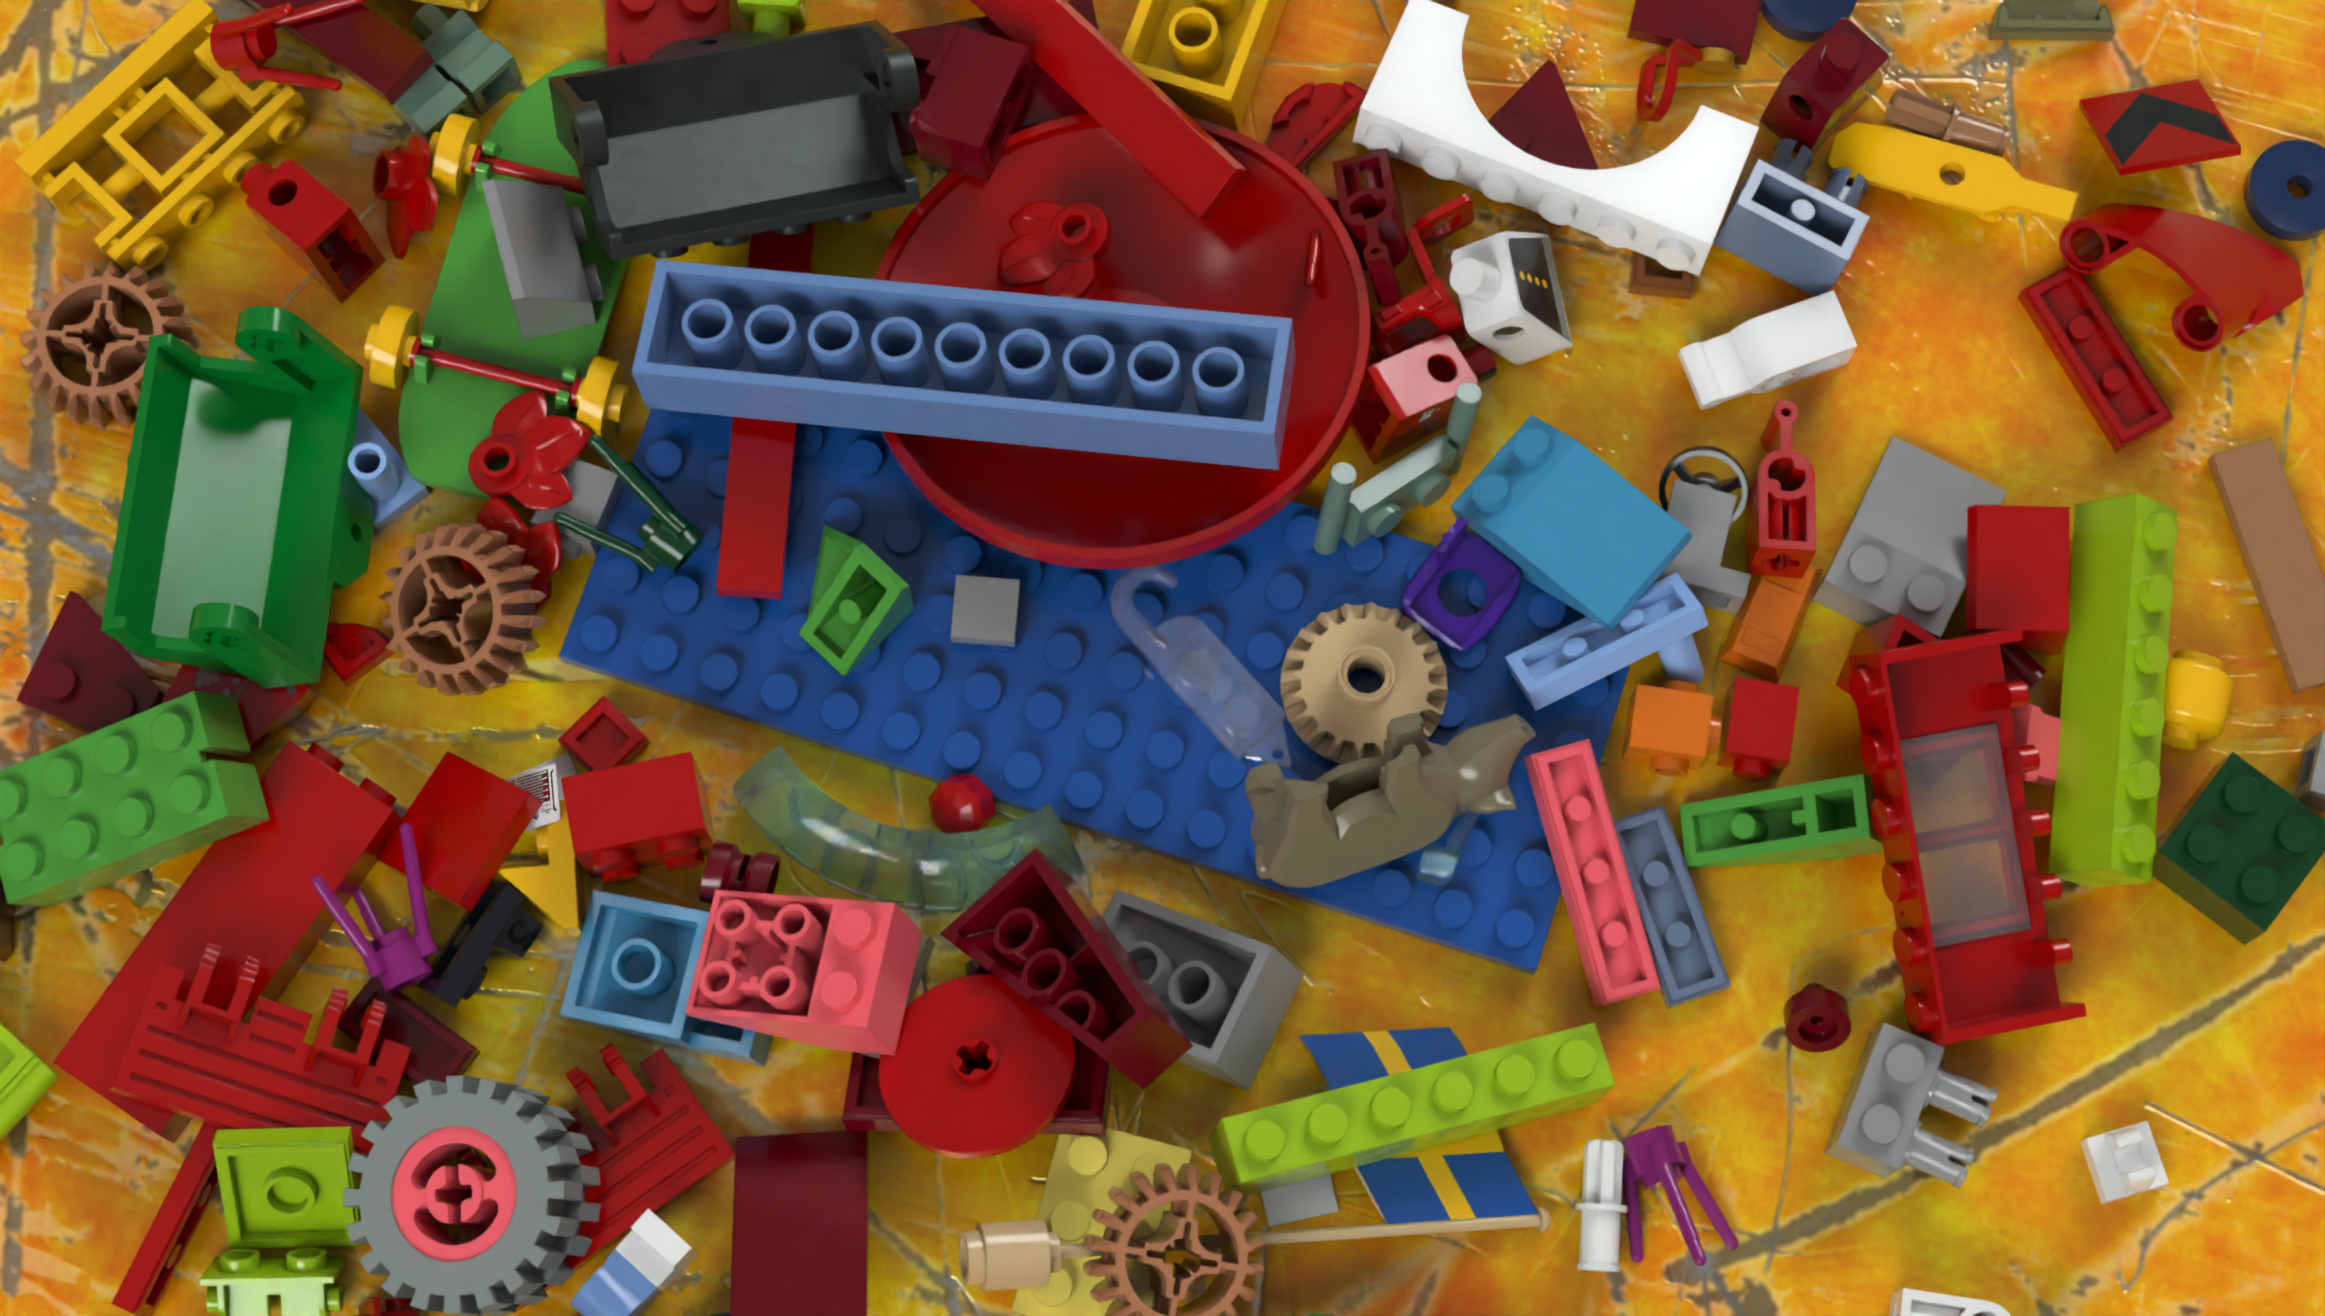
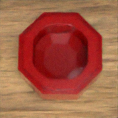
M953 774L940 782L928 798L932 822L949 839H972L983 832L996 815L993 793L976 775Z

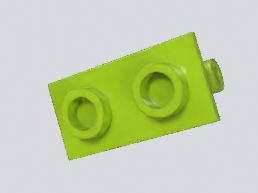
M316 1247L295 1249L289 1251L286 1256L260 1257V1252L255 1249L244 1248L226 1251L220 1254L219 1257H214L200 1278V1286H212L208 1287L206 1294L207 1312L219 1313V1316H270V1295H280L282 1316H330L331 1311H342L344 1307V1287L342 1284L332 1283L336 1281L347 1259L346 1255H326V1250Z

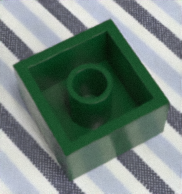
M2232 752L2211 770L2157 842L2152 876L2246 945L2266 932L2325 852V820Z

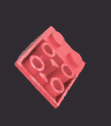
M715 890L685 1013L691 1017L831 1050L895 1055L922 931L896 903Z

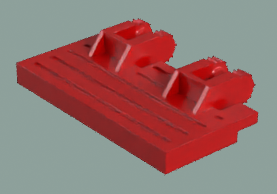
M206 943L184 1002L175 998L185 971L160 962L157 963L110 1088L111 1092L223 1129L351 1126L354 1152L370 1153L374 1143L362 1137L361 1134L371 1120L387 1121L389 1113L383 1106L395 1097L411 1051L410 1047L384 1039L375 1066L368 1064L386 1013V1003L373 999L371 1005L366 1007L360 1023L361 1030L354 1051L350 1053L330 1046L337 1024L342 1019L348 1004V990L333 986L312 1045L304 1043L303 1040L313 1014L258 996L249 1022L241 1021L261 964L260 960L246 956L245 961L239 965L233 982L235 987L226 1011L202 1003L210 979L215 976L219 966L221 947Z
M612 1042L599 1050L602 1054V1061L612 1076L619 1079L631 1099L611 1113L596 1093V1086L585 1071H581L576 1066L565 1074L599 1124V1127L592 1131L576 1107L568 1112L575 1121L566 1130L568 1132L585 1134L593 1151L579 1157L580 1163L584 1166L599 1168L601 1186L585 1188V1202L601 1204L598 1222L582 1221L579 1235L593 1241L585 1257L567 1255L563 1260L574 1272L632 1231L630 1227L648 1208L654 1214L659 1213L735 1159V1152L662 1048L639 1063L655 1087L648 1093ZM474 1147L457 1153V1156L464 1165L484 1168L487 1166L482 1155ZM472 1190L462 1192L461 1201L470 1199L472 1197ZM491 1224L460 1225L470 1241L482 1235L491 1226ZM543 1284L542 1286L545 1291H548L555 1285ZM515 1304L517 1310H521L522 1308L527 1306Z

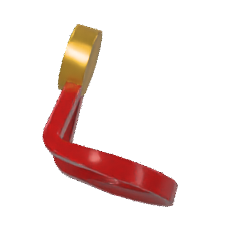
M1681 39L1673 41L1668 46L1667 54L1655 55L1648 59L1641 67L1637 89V111L1639 117L1643 121L1655 123L1659 122L1666 115L1675 93L1678 67H1694L1698 71L1710 74L1728 73L1734 69V53L1718 47L1697 49ZM1656 67H1666L1662 95L1654 108L1652 93Z

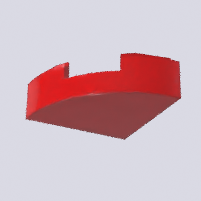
M335 622L328 623L323 657L347 688L392 656L394 652L385 648L391 639L376 628L354 623L338 624Z

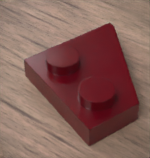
M1550 59L1488 120L1489 124L1501 136L1534 157L1570 168L1599 169L1558 69Z
M70 590L16 701L25 708L90 734L160 705L164 694L133 659L127 649L120 642L101 631L102 620L92 610L90 605L80 594Z

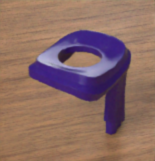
M1459 517L1455 524L1450 526L1449 531L1442 534L1441 541L1404 587L1400 597L1402 610L1410 619L1420 622L1422 628L1449 648L1461 652L1474 647L1494 629L1514 603L1519 594L1522 580L1520 572L1513 563L1481 538L1465 532L1469 520L1463 517ZM1458 569L1469 570L1477 574L1484 581L1487 589V600L1483 608L1476 614L1467 617L1455 616L1447 612L1441 606L1437 596L1438 585L1441 579L1449 572Z

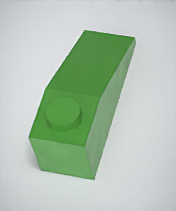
M1857 774L1681 804L1679 806L1685 864L1688 869L1835 860L1884 852L1882 839L1876 833L1871 819V805L1875 800L1871 777L1865 774Z

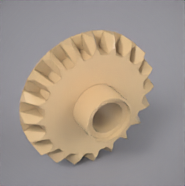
M1373 602L1365 605L1345 603L1335 610L1321 612L1315 620L1306 627L1301 628L1297 637L1288 648L1282 666L1280 679L1281 700L1287 719L1295 733L1307 746L1324 758L1338 764H1345L1361 758L1384 756L1387 726L1393 718L1410 713H1419L1424 721L1422 731L1424 738L1428 740L1440 722L1447 700L1446 664L1442 660L1437 642L1432 640L1423 630L1420 622L1409 619L1398 608L1388 609L1377 606ZM1356 669H1371L1382 680V686L1372 693L1358 692L1348 682V675Z

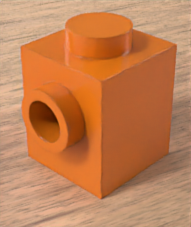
M1666 680L1660 682V687L1637 684L1629 698L1622 760L1650 764L1649 771L1669 777H1684L1688 775V770L1698 771L1706 759L1707 753L1716 754L1719 746L1722 717L1711 715L1714 695L1698 693L1697 685L1684 681Z

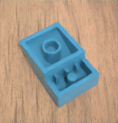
M592 890L559 1014L561 1017L664 1045L765 1067L772 1040V1035L691 1017L685 1013L710 912Z

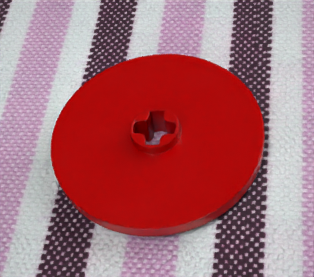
M993 974L959 977L928 990L905 1009L895 1055H880L879 1086L887 1110L895 1124L907 1137L921 1147L953 1158L976 1159L996 1156L1031 1141L1045 1130L1060 1113L1075 1081L1077 1069L1076 1045L1073 1035ZM987 1056L991 1067L987 1071L976 1068L969 1075L965 1063L968 1060L979 1063Z

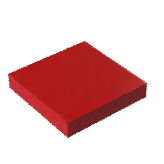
M447 751L376 859L388 868L406 877L400 826L403 823L411 824L418 852L423 887L471 912L542 805V802L529 792Z

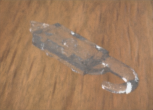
M1156 565L1136 567L1126 571L1115 583L1110 597L1111 613L1120 629L1148 658L1156 672L1237 761L1246 757L1261 763H1277L1280 769L1289 771L1291 769V760L1283 726L1287 714L1202 620L1199 621L1193 616H1178L1166 620L1154 628L1134 606L1133 594L1137 586L1143 582L1153 580L1174 588L1178 585L1177 577L1167 569ZM1279 750L1284 756L1281 759H1275L1272 756V752Z

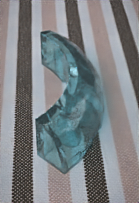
M781 745L748 768L733 784L731 791L733 797L752 823L774 846L783 853L788 854L800 865L819 875L825 882L856 896L877 902L896 903L901 908L921 911H966L967 908L975 903L1035 848H1038L1071 878L1074 879L1085 873L1083 862L1072 840L1050 804L1012 822L979 831L925 833L900 829L860 815L832 799L806 777Z

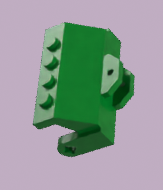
M271 306L249 307L242 310L238 316L235 343L258 362L201 356L172 334L151 336L148 342L140 395L137 400V414L131 450L127 460L128 468L121 511L118 515V529L112 565L108 575V589L101 631L141 656L245 676L264 689L319 682L332 590L346 588L365 574L368 569L375 512L369 494L359 485L348 467V457L353 449L364 367L297 315Z

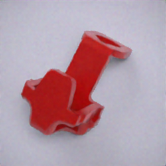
M1462 194L1431 210L1410 227L1408 238L1411 256L1425 287L1399 301V304L1387 306L1376 315H1373L1370 311L1371 344L1381 360L1394 356L1407 347L1410 349L1443 334L1451 336L1456 345L1466 340L1462 317L1440 278L1436 277L1425 248L1441 242L1474 221L1473 202L1468 194ZM1451 215H1455L1447 223L1437 228H1434V226H1436L1440 221L1444 220L1445 218ZM1422 316L1417 320L1409 323L1408 325L1386 336V333L1394 330L1395 328L1403 325L1404 323L1412 320L1415 317Z

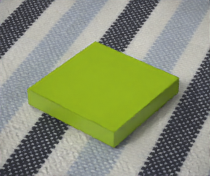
M351 1126L216 1130L213 1149L230 1249L363 1246L360 1243H351L346 1227L348 1224L361 1221L360 1209L344 1207V1188L360 1189L358 1173L347 1170L352 1152H354Z

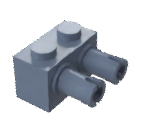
M1786 138L1776 143L1769 163L1758 158L1736 196L1713 244L1813 296H1818L1830 291L1847 265L1870 218L1869 215L1857 210L1861 198L1866 194L1868 183L1858 173L1851 187H1848L1846 182L1852 170L1845 167L1835 168L1831 172L1823 192L1801 181L1812 163V152L1808 147L1802 145L1796 158H1792L1791 153L1797 141Z

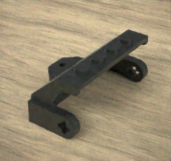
M878 20L776 38L771 33L732 31L671 42L649 54L650 60L548 77L557 138L576 162L599 243L612 260L649 253L656 258H672L687 253L689 251L688 246L713 242L716 246H736L749 241L750 234L771 230L781 235L799 234L808 231L811 228V223L834 219L839 223H857L871 218L872 211L920 203L918 180L903 163L891 115L893 112L918 108L920 102L918 73L910 49Z

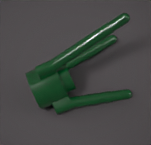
M591 434L588 438V443L654 513L637 534L645 542V545L642 549L563 512L554 514V522L586 539L634 560L651 575L660 565H663L672 574L675 573L693 555L706 535L680 514L633 462H625L599 435Z

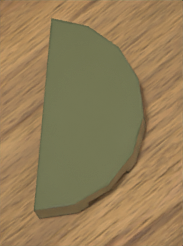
M2003 0L1992 18L1989 40L2111 41L2115 30L2109 9L2105 5L2101 6L2097 0Z

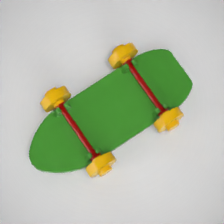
M580 59L560 66L540 78L507 107L493 125L482 146L479 145V121L468 116L452 113L444 122L441 132L435 131L432 134L429 142L431 151L429 168L432 169L431 180L436 186L437 193L460 198L464 192L465 195L420 337H418L419 313L413 309L391 304L386 308L380 323H373L371 325L364 348V358L370 360V382L395 390H399L405 382L398 413L399 440L406 468L412 479L421 485L487 501L491 496L481 492L469 475L468 462L470 455L480 442L491 437L493 421L498 411L515 397L527 392H544L548 403V416H563L576 420L586 426L592 434L599 435L603 440L607 437L612 422H621L624 417L630 387L622 384L623 363L622 361L600 355L630 257L612 260L599 243L576 162L557 138L548 77L605 68L606 64L598 60ZM500 179L561 186L567 208L580 206L588 242L577 244L582 265L595 263L604 300L592 302L596 319L595 324L525 341L522 340L481 182ZM504 456L494 460L490 464L489 469L493 471L502 470L509 463V457ZM513 496L503 497L512 507H525Z

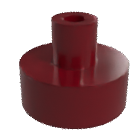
M1812 983L1804 986L1784 1006L1783 1016L1786 1037L1793 1046L1807 1052L1829 1051L1842 1045L1851 1033L1849 1006L1846 999L1838 992L1826 989L1821 984Z

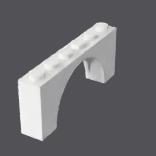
M1409 0L1360 107L1353 142L1365 146L1371 152L1387 148L1389 158L1394 157L1422 168L1429 175L1437 179L1453 180L1481 191L1491 200L1501 203L1509 202L1538 213L1550 223L1569 225L1597 236L1609 246L1628 248L1656 259L1668 269L1684 270L1700 276L1758 132V126L1701 105L1693 121L1677 140L1664 150L1640 162L1618 168L1588 170L1560 166L1541 160L1524 152L1501 136L1485 119L1472 99L1466 84L1462 64V43L1470 16L1430 0Z

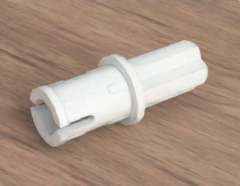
M1592 1139L1586 1141L1584 1145L1582 1203H1575V1210H1581L1580 1249L1577 1270L1620 1272L1621 1213H1627L1628 1206L1621 1205L1623 1145L1615 1140Z

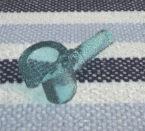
M1471 810L1462 814L1449 835L1445 848L1434 844L1424 847L1416 874L1418 880L1440 886L1451 882L1460 852L1464 847L1463 843L1481 814L1474 813Z

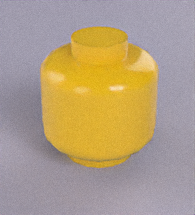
M2178 650L2174 652L2173 658H2169L2166 670L2165 724L2162 730V743L2175 748L2191 750L2196 748L2198 741H2209L2222 735L2235 683L2230 675L2223 670L2224 663L2221 660L2206 653L2191 650Z

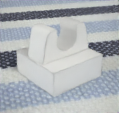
M2148 1121L2080 1141L2101 1204L2169 1184Z

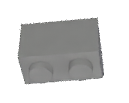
M500 179L481 182L522 340L525 341L595 324L596 319L592 302L604 300L595 263L582 265L577 244L588 242L580 206L567 208L561 186Z

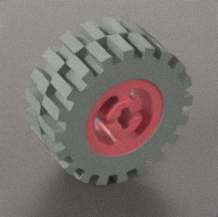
M464 1075L446 1076L447 1083L427 1080L414 1085L413 1088L417 1099L397 1095L383 1106L393 1118L390 1123L374 1120L369 1122L361 1136L374 1143L370 1153L352 1152L347 1170L362 1173L360 1189L344 1188V1207L358 1208L361 1214V1221L346 1225L351 1243L370 1244L372 1248L370 1252L359 1258L360 1262L368 1274L389 1275L381 1285V1288L396 1298H412L410 1306L425 1311L465 1315H502L517 1312L515 1304L535 1305L544 1300L548 1295L542 1286L543 1284L563 1285L574 1273L563 1262L567 1255L585 1257L593 1241L579 1235L582 1221L598 1222L601 1204L585 1202V1188L601 1186L599 1168L581 1165L579 1157L593 1151L585 1134L568 1132L566 1129L575 1119L562 1107L546 1105L550 1097L536 1090L522 1088L515 1084ZM476 1147L488 1156L494 1164L496 1172L490 1168L458 1164V1167L443 1165L457 1153ZM472 1189V1197L461 1201L462 1192H468ZM438 1221L466 1226H475V1224H491V1226L476 1239L459 1244L446 1235Z

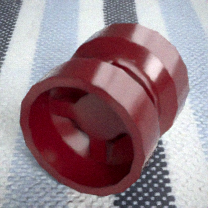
M716 840L711 848L703 872L699 900L712 904L715 890L774 894L780 871L781 857L761 851L753 856L741 853L736 844Z

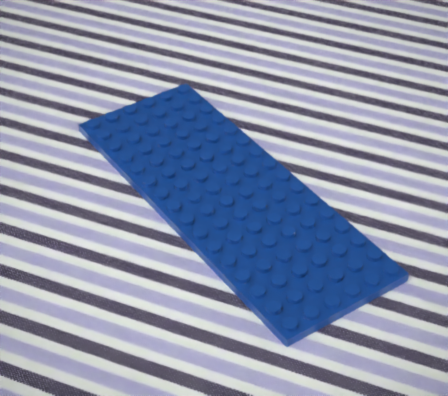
M651 409L632 462L649 478L672 506L706 536L693 555L673 574L663 565H660L651 575L634 560L600 545L559 654L562 662L939 784L953 774L976 775L992 791L995 802L1534 975L1561 887L1523 757L1589 739L1597 767L1599 768L1630 665L1535 711L1513 678L1505 656L1586 617L1585 615L1522 578L1519 594L1511 608L1494 629L1471 649L1464 652L1451 649L1427 633L1432 640L1437 642L1442 660L1446 664L1448 686L1443 715L1438 726L1427 741L1444 746L1456 734L1467 727L1501 719L1512 714L1522 717L1534 729L1536 736L1526 742L1519 751L1508 780L1517 809L1504 810L1492 814H1477L1470 810L1458 816L1436 841L1407 855L1323 885L1311 888L1284 887L1274 882L1272 878L1260 879L1256 874L1254 844L1250 837L1254 811L1244 791L1248 771L1264 763L1272 762L1278 764L1283 778L1315 781L1336 766L1342 765L1324 758L1307 746L1295 733L1287 719L1280 692L1281 670L1287 650L1301 628L1310 624L1321 612L1335 610L1345 603L1365 605L1373 602L1377 606L1388 609L1398 608L1403 615L1408 617L1401 607V594L1414 573L1436 546L1389 532L1379 538L1371 535L1353 548L1341 537L1337 550L1333 554L1323 555L1318 553L1313 547L1321 510L1291 501L1280 512L1250 532L1220 547L1189 558L1154 566L1127 569H1085L1055 565L1023 557L995 546L965 530L942 513L916 488L900 467L882 431L798 423L782 600L718 596L716 584L733 417ZM623 483L606 532L643 549L645 542L637 534L654 513L625 483ZM824 524L865 543L910 586L914 610L845 676L841 675L798 634L807 621ZM1458 569L1449 572L1441 579L1438 585L1437 596L1441 606L1447 612L1455 616L1467 617L1476 614L1483 608L1487 600V589L1484 581L1477 574L1469 570ZM956 575L1020 580L1021 587L1015 647L951 642ZM1356 669L1348 675V682L1358 692L1372 693L1382 686V680L1371 669Z

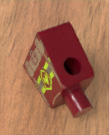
M1842 17L1783 76L1760 121L1781 140L1787 138L1797 141L1793 149L1796 154H1798L1802 145L1808 147L1813 154L1883 84L1890 57L1852 21ZM1807 101L1812 108L1813 116L1802 113L1794 103H1806Z

